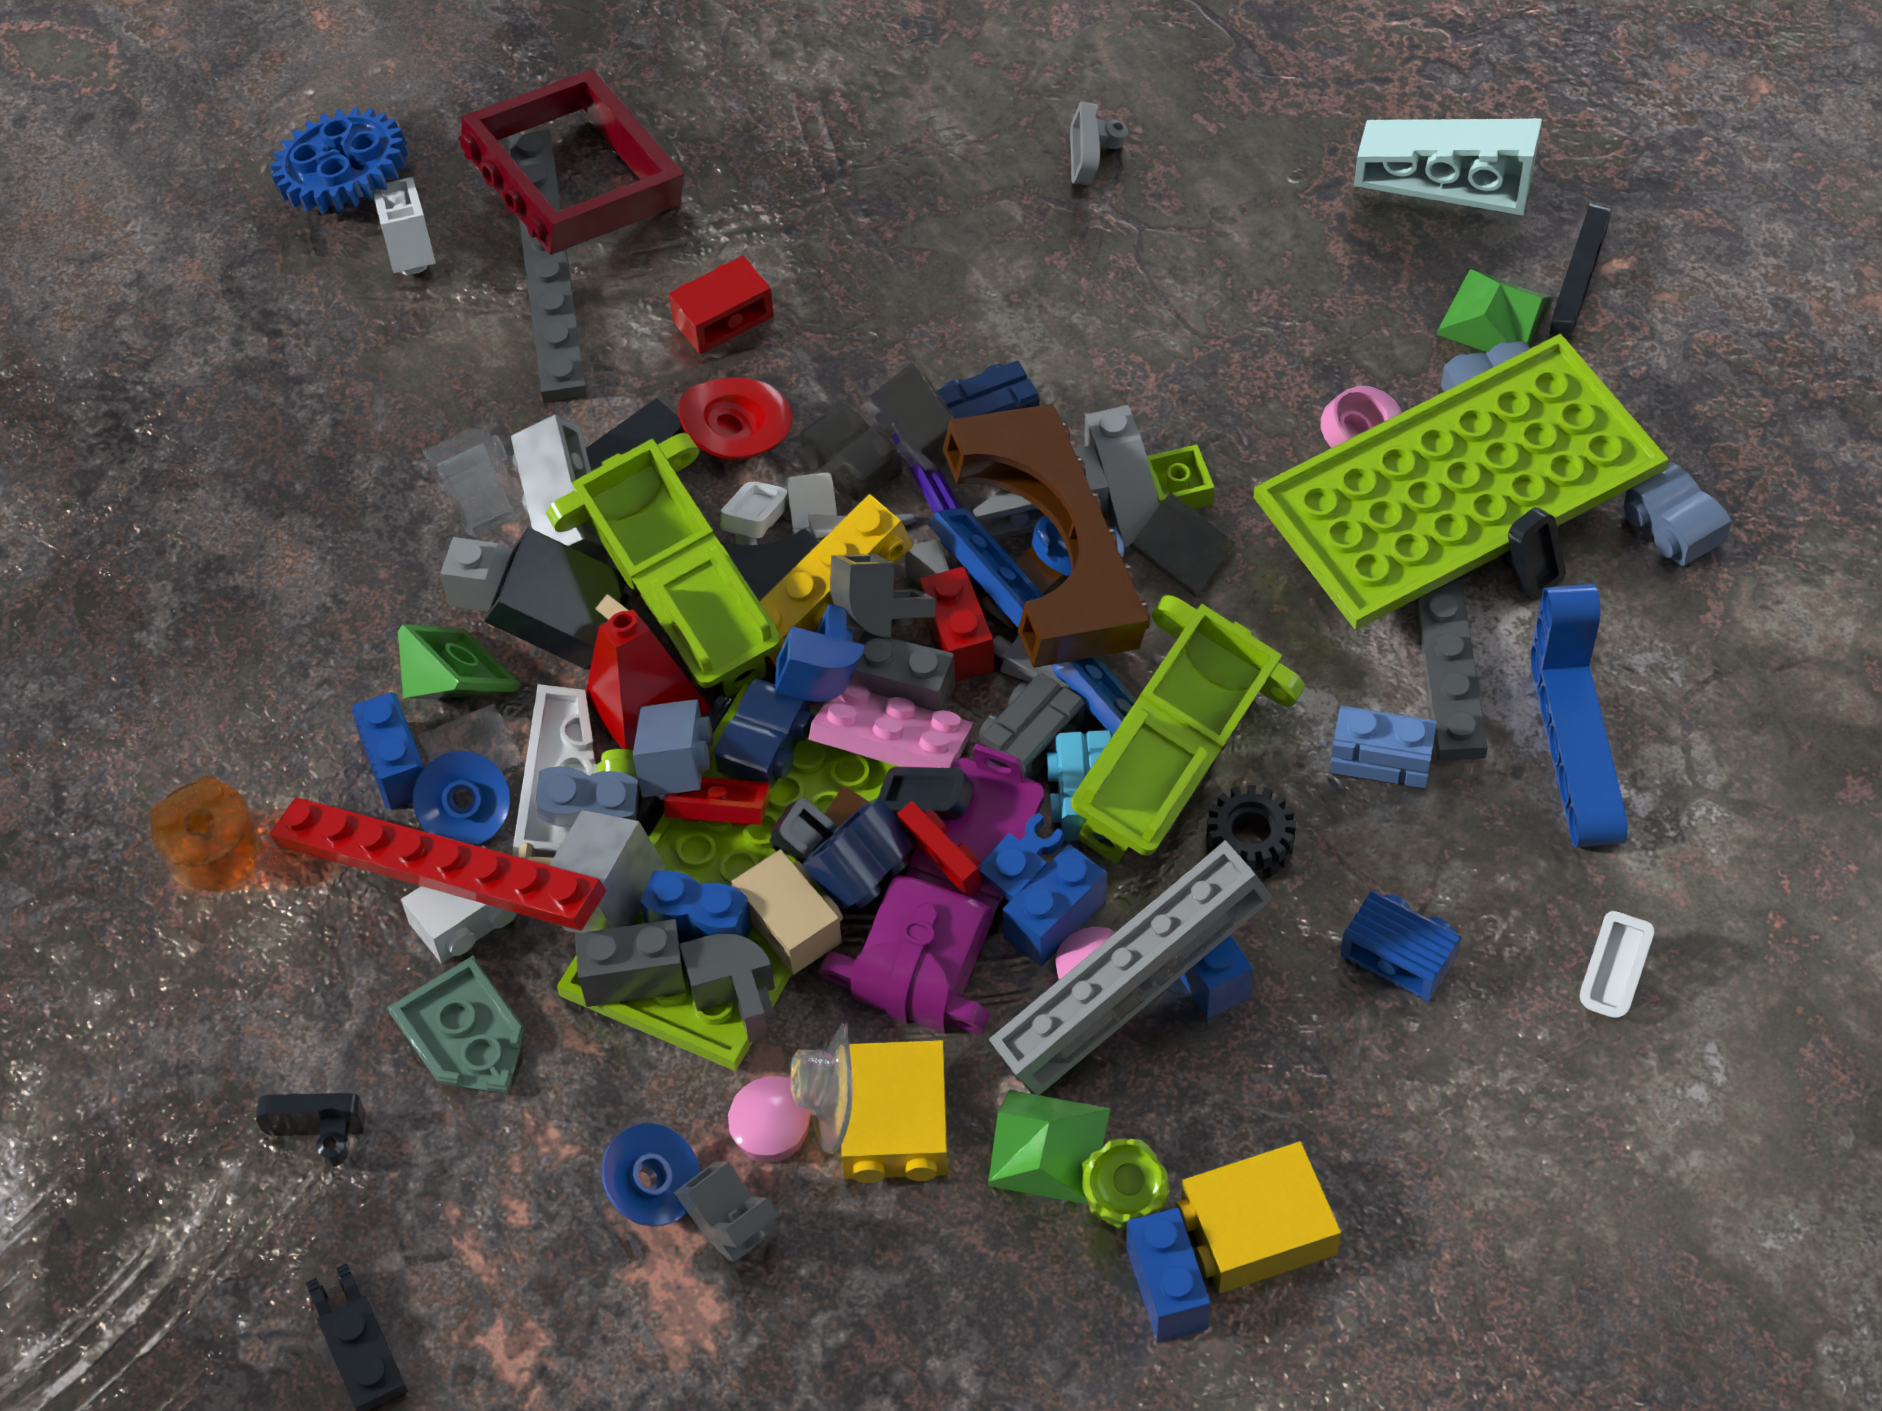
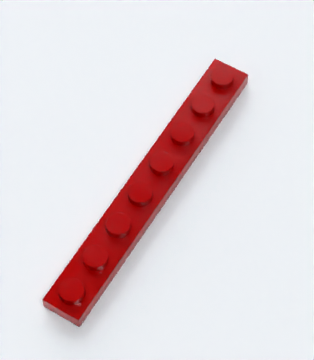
M298 797L293 799L269 833L277 846L579 931H582L607 892L598 878Z

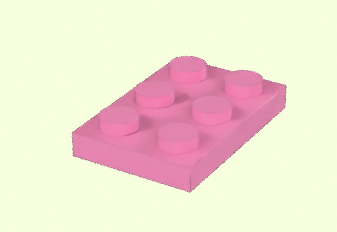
M848 684L843 694L824 703L811 723L808 739L900 767L951 768L952 764L960 758L967 746L974 723L963 720L960 716L950 711H932L915 706L912 701L906 698H888L871 693L861 685Z

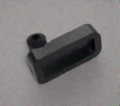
M1534 507L1517 519L1510 527L1508 540L1511 550L1501 555V558L1507 567L1516 571L1520 582L1519 590L1537 600L1542 597L1544 588L1555 587L1564 579L1566 568L1555 517L1539 507Z
M893 767L887 772L878 797L883 800L897 818V813L913 801L923 812L931 809L942 821H954L965 814L974 791V783L959 768Z
M802 798L786 807L771 830L769 842L776 852L781 849L785 855H792L796 861L803 864L820 845L834 834L839 826L807 799Z
M353 1093L264 1095L258 1100L256 1121L262 1132L272 1136L320 1135L316 1143L317 1152L325 1165L334 1167L341 1165L348 1157L346 1142L348 1141L349 1133L356 1135L364 1132L366 1111L360 1097Z

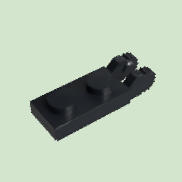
M346 1263L336 1268L338 1272L337 1279L342 1290L347 1292L351 1303L331 1312L327 1303L328 1296L322 1283H319L317 1278L305 1282L320 1316L317 1318V1322L355 1410L369 1411L408 1392L368 1299L366 1296H361Z

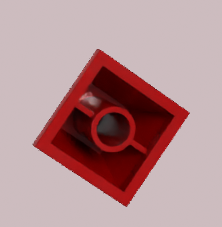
M634 609L615 613L608 622L599 626L586 688V699L588 706L621 749L634 750L640 708L642 706L698 699L701 717L711 713L708 704Z

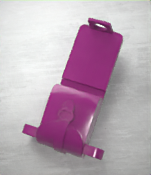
M975 744L973 749L975 761L968 758H960L951 766V768L961 769L974 783V791L968 808L961 818L943 822L948 829L945 835L956 846L961 842L966 844L982 863L1008 833H1011L1018 840H1022L1026 835V823L1032 816L1039 813L1045 797L1043 787L1038 782L1024 778L1022 763L1019 758L980 744ZM988 758L998 760L1006 764L1009 768L999 766L991 762ZM916 846L911 862L908 865L909 869L906 876L897 875L892 879L879 907L862 953L858 955L857 959H853L839 953L827 952L818 973L826 980L850 989L853 1001L884 1011L892 1019L906 1024L908 1021L942 1033H946L948 1026H952L969 1033L983 1034L991 1013L983 1006L962 998L961 995L992 925L998 905L1003 899V895L982 878V887L970 897L963 895Z

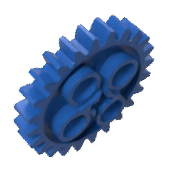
M354 107L349 115H344L342 109H338L335 117L329 119L323 113L320 116L319 123L315 124L311 121H306V130L291 131L294 140H282L280 143L283 150L274 152L273 155L276 162L270 164L273 171L272 178L278 192H280L284 201L290 200L293 208L302 204L305 212H309L317 205L320 213H325L330 205H335L336 210L340 212L344 207V203L350 202L354 207H357L359 205V198L363 196L370 200L374 199L373 190L376 188L387 190L388 186L385 180L399 178L396 169L405 168L406 164L403 158L408 156V151L401 128H398L395 119L388 120L385 112L376 116L373 108L368 109L361 115L358 107Z

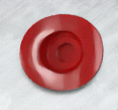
M722 378L691 387L681 396L677 409L680 423L694 443L702 450L724 459H746L770 451L785 439L790 431L793 420L791 407L778 390L764 382L748 378Z

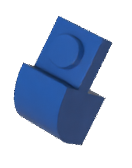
M828 604L816 632L791 626L776 660L775 693L815 702L832 700L844 693L865 647L863 644L852 642L853 631L847 628V610L844 607Z

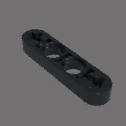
M1593 201L1589 204L1554 310L1549 331L1550 335L1557 336L1562 334L1567 339H1572L1609 225L1612 206Z

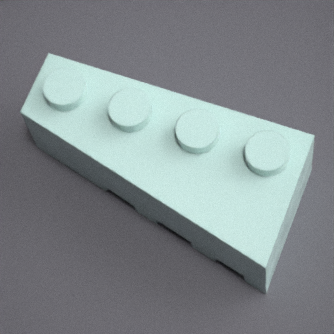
M1542 119L1367 120L1357 156L1354 186L1523 216L1533 175Z

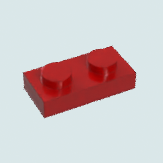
M702 777L700 790L666 794L664 799L665 817L681 818L688 822H699L702 820L730 822L736 826L762 825L770 801V782Z
M911 801L897 813L899 821L917 842L916 846L963 895L970 897L982 887L978 870L981 862L966 844L961 842L956 846L945 835L948 829L935 812L931 809L923 812Z

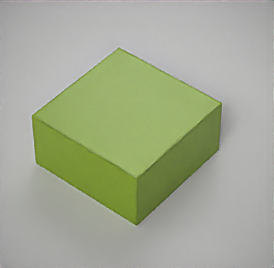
M1197 444L1147 456L1163 517L1214 505L1215 487Z

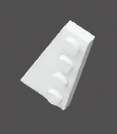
M541 684L537 686L513 843V856H518L519 847L528 842L533 845L536 857L554 858L571 827L551 825L538 817L535 803L539 771L549 767L564 766L578 769L588 776L597 773L586 692L583 689Z

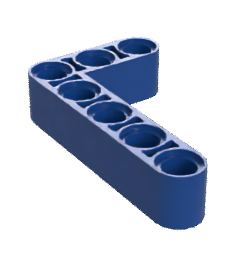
M1594 583L1544 588L1531 645L1532 675L1570 838L1575 848L1625 843L1627 840L1626 811L1590 669L1601 617L1599 593Z

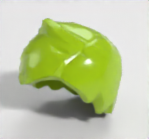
M1139 1139L1109 1140L1102 1149L1092 1152L1090 1157L1081 1163L1083 1192L1092 1214L1101 1220L1107 1221L1108 1224L1116 1228L1127 1229L1128 1220L1159 1213L1168 1200L1170 1187L1165 1167L1157 1161V1157L1149 1145Z

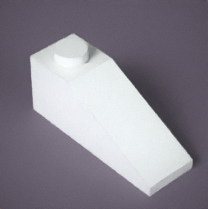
M410 177L388 182L387 190L377 188L373 190L393 273L402 271L406 275L420 273L427 269V265L436 263L414 179Z

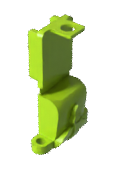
M687 433L677 434L658 445L652 438L623 455L618 453L602 462L601 467L571 482L573 491L554 501L546 510V516L557 532L569 531L588 521L629 587L639 590L643 600L696 683L701 687L709 688L721 682L725 696L730 697L739 692L744 683L750 685L755 678L762 679L767 675L765 656L779 648L781 643L780 634L676 475V472L687 467L699 455L698 447ZM754 669L752 673L744 679L734 682L735 679L744 672Z
M1166 595L1156 605L1151 614L1153 621L1160 629L1176 638L1177 641L1071 798L1072 809L1087 819L1077 838L1113 863H1119L1128 847L1146 856L1156 851L1258 692L1277 704L1290 707L1296 704L1305 689V684L1301 677L1278 662L1282 654L1252 636V631L1235 621L1233 624L1202 603L1198 609H1195L1177 597ZM1093 833H1099L1108 838L1113 843L1114 848L1100 843Z

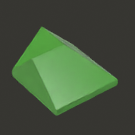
M1470 269L1445 315L1437 335L1485 352H1489L1494 346L1503 342H1526L1530 346L1552 303L1553 296Z
M402 624L398 630L403 698L445 699L517 692L521 685L465 628Z
M1009 1090L998 1111L988 1185L990 1187L1089 1205L1082 1187L1083 1173L1081 1163L1088 1159L1092 1152L1102 1149L1110 1117V1108Z

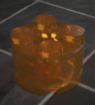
M204 776L196 782L186 784L174 790L162 802L157 803L152 808L150 820L152 822L151 836L153 843L171 876L180 885L189 889H207L208 892H216L237 885L252 873L257 864L255 859L259 848H262V837L243 797L231 786L222 783L217 777Z

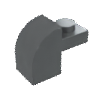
M877 554L831 555V597L834 605L844 607L847 610V621L873 635L891 638V624L915 625L917 624V618L935 617L936 598L917 589L893 590L894 562Z
M714 934L679 944L696 1010L736 1000L749 1043L769 1037L766 1018L774 1016L768 991L775 989L771 963L762 948L748 938L735 934Z
M714 1161L674 1192L703 1234L723 1256L734 1263L776 1231L770 1222L778 1217L779 1214L768 1198L754 1197L750 1194L729 1162Z

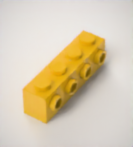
M871 494L859 503L760 601V604L780 634L781 643L779 648L765 656V660L775 670L777 657L791 626L816 632L828 604L834 605L830 591L831 555L877 554L895 564L914 546L902 521Z

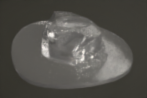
M845 1022L841 1023L826 1050L798 1049L791 1062L790 1090L792 1099L797 1106L812 1114L818 1141L822 1149L829 1154H835L840 1148L848 1129L852 1109V1066L848 1025Z

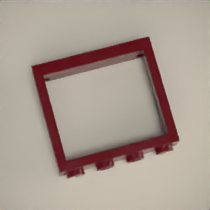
M593 69L462 116L461 136H459L458 140L461 142V148L465 152V158L472 160L481 171L486 184L496 189L504 199L507 209L521 219L527 227L531 238L535 237L550 255L681 205L684 173ZM581 110L640 180L556 212L499 144L498 140Z

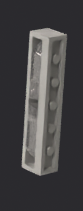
M1225 840L988 1040L1015 1075L1036 1095H1040L1274 898L1257 875Z

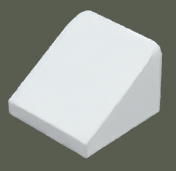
M825 472L787 478L793 529L809 527L808 514L837 516L831 473Z
M937 539L914 544L905 554L906 573L918 585H920L919 578L949 570L941 543Z

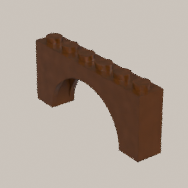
M1054 404L951 419L942 450L957 485H990L1010 491L1031 502L1055 525L1069 553L1071 574L1064 583L1045 596L1025 602L1017 631L1032 667L1037 668L1139 649L1144 633L1150 626L1148 606L1145 601H1140L1134 588L1132 570L1127 563L1124 564L1118 551L1115 531L1113 528L1107 527L1102 515L1099 495L1097 492L1092 491L1088 484L1084 461L1080 456H1076L1070 443L1068 425L1065 421L1060 420Z

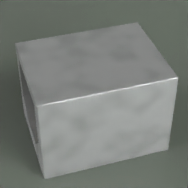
M581 810L549 865L598 878L607 892L582 931L565 926L562 927L565 931L582 933L631 926L642 908L640 900L652 872L665 868L664 862L639 821Z

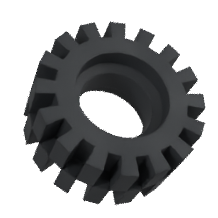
M1248 785L1246 794L1241 793L1239 786L1231 788L1230 798L1225 793H1222L1217 799V805L1212 804L1209 809L1206 830L1207 852H1212L1226 840L1260 880L1263 878V870L1265 869L1271 877L1278 873V865L1283 868L1287 865L1289 855L1293 853L1296 832L1294 811L1291 806L1285 808L1286 799L1283 796L1279 795L1275 800H1272V789L1265 787L1261 795L1256 794V785ZM1254 822L1266 827L1270 835L1267 840L1260 843H1245L1233 836L1232 829L1240 823Z

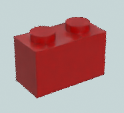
M744 255L729 263L718 266L715 270L691 282L684 283L669 293L673 322L699 354L774 317L771 287Z
M965 567L919 578L920 591L936 598L935 617H926L924 619L935 648L954 653L955 682L994 672L993 637Z

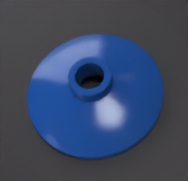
M453 751L432 760L419 774L413 790L414 812L425 832L472 845H479L493 837L503 826L510 809V789L503 772L487 757L471 751ZM460 789H466L472 794L473 799L470 806L461 807L456 803L455 795Z
M655 1123L636 1124L620 1132L607 1147L602 1162L603 1186L613 1206L632 1222L650 1227L671 1224L688 1213L674 1193L700 1173L697 1157L688 1142L676 1131ZM639 1171L649 1176V1187L641 1183L638 1176Z

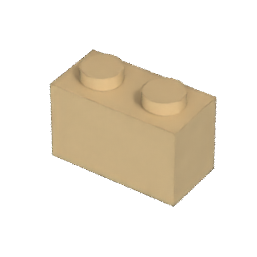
M781 849L731 881L732 887L743 892L748 898L752 927L792 975L842 943L839 922L843 920L838 906L828 895L821 897L812 887L814 885L813 880L799 861L792 863Z

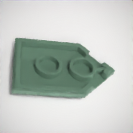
M471 956L387 1007L388 1012L438 1084L508 1094L525 1034V1027L474 956Z

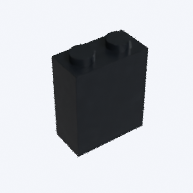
M527 527L511 551L484 622L586 670L592 662L599 626L609 621L595 608L607 594L625 607L629 595L623 593L626 581L619 570Z

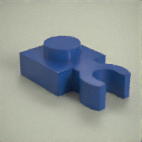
M1040 813L1035 814L1028 820L1025 826L1026 835L1021 841L1011 833H1008L978 867L980 877L1009 901L1047 866V862L1041 856L1056 852L1063 844V831L1059 828L1051 837L1046 839L1039 838L1036 835L1038 830L1045 824L1044 817Z

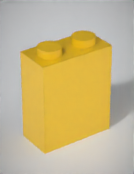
M943 1040L840 1044L841 1158L844 1179H855L861 1183H876L890 1177H907L914 1181H928L936 1176L948 1175Z
M1301 1141L1182 1180L1181 1200L1176 1202V1208L1179 1207L1186 1231L1193 1230L1199 1247L1195 1248V1256L1199 1269L1205 1279L1213 1278L1219 1294L1338 1255L1341 1231Z

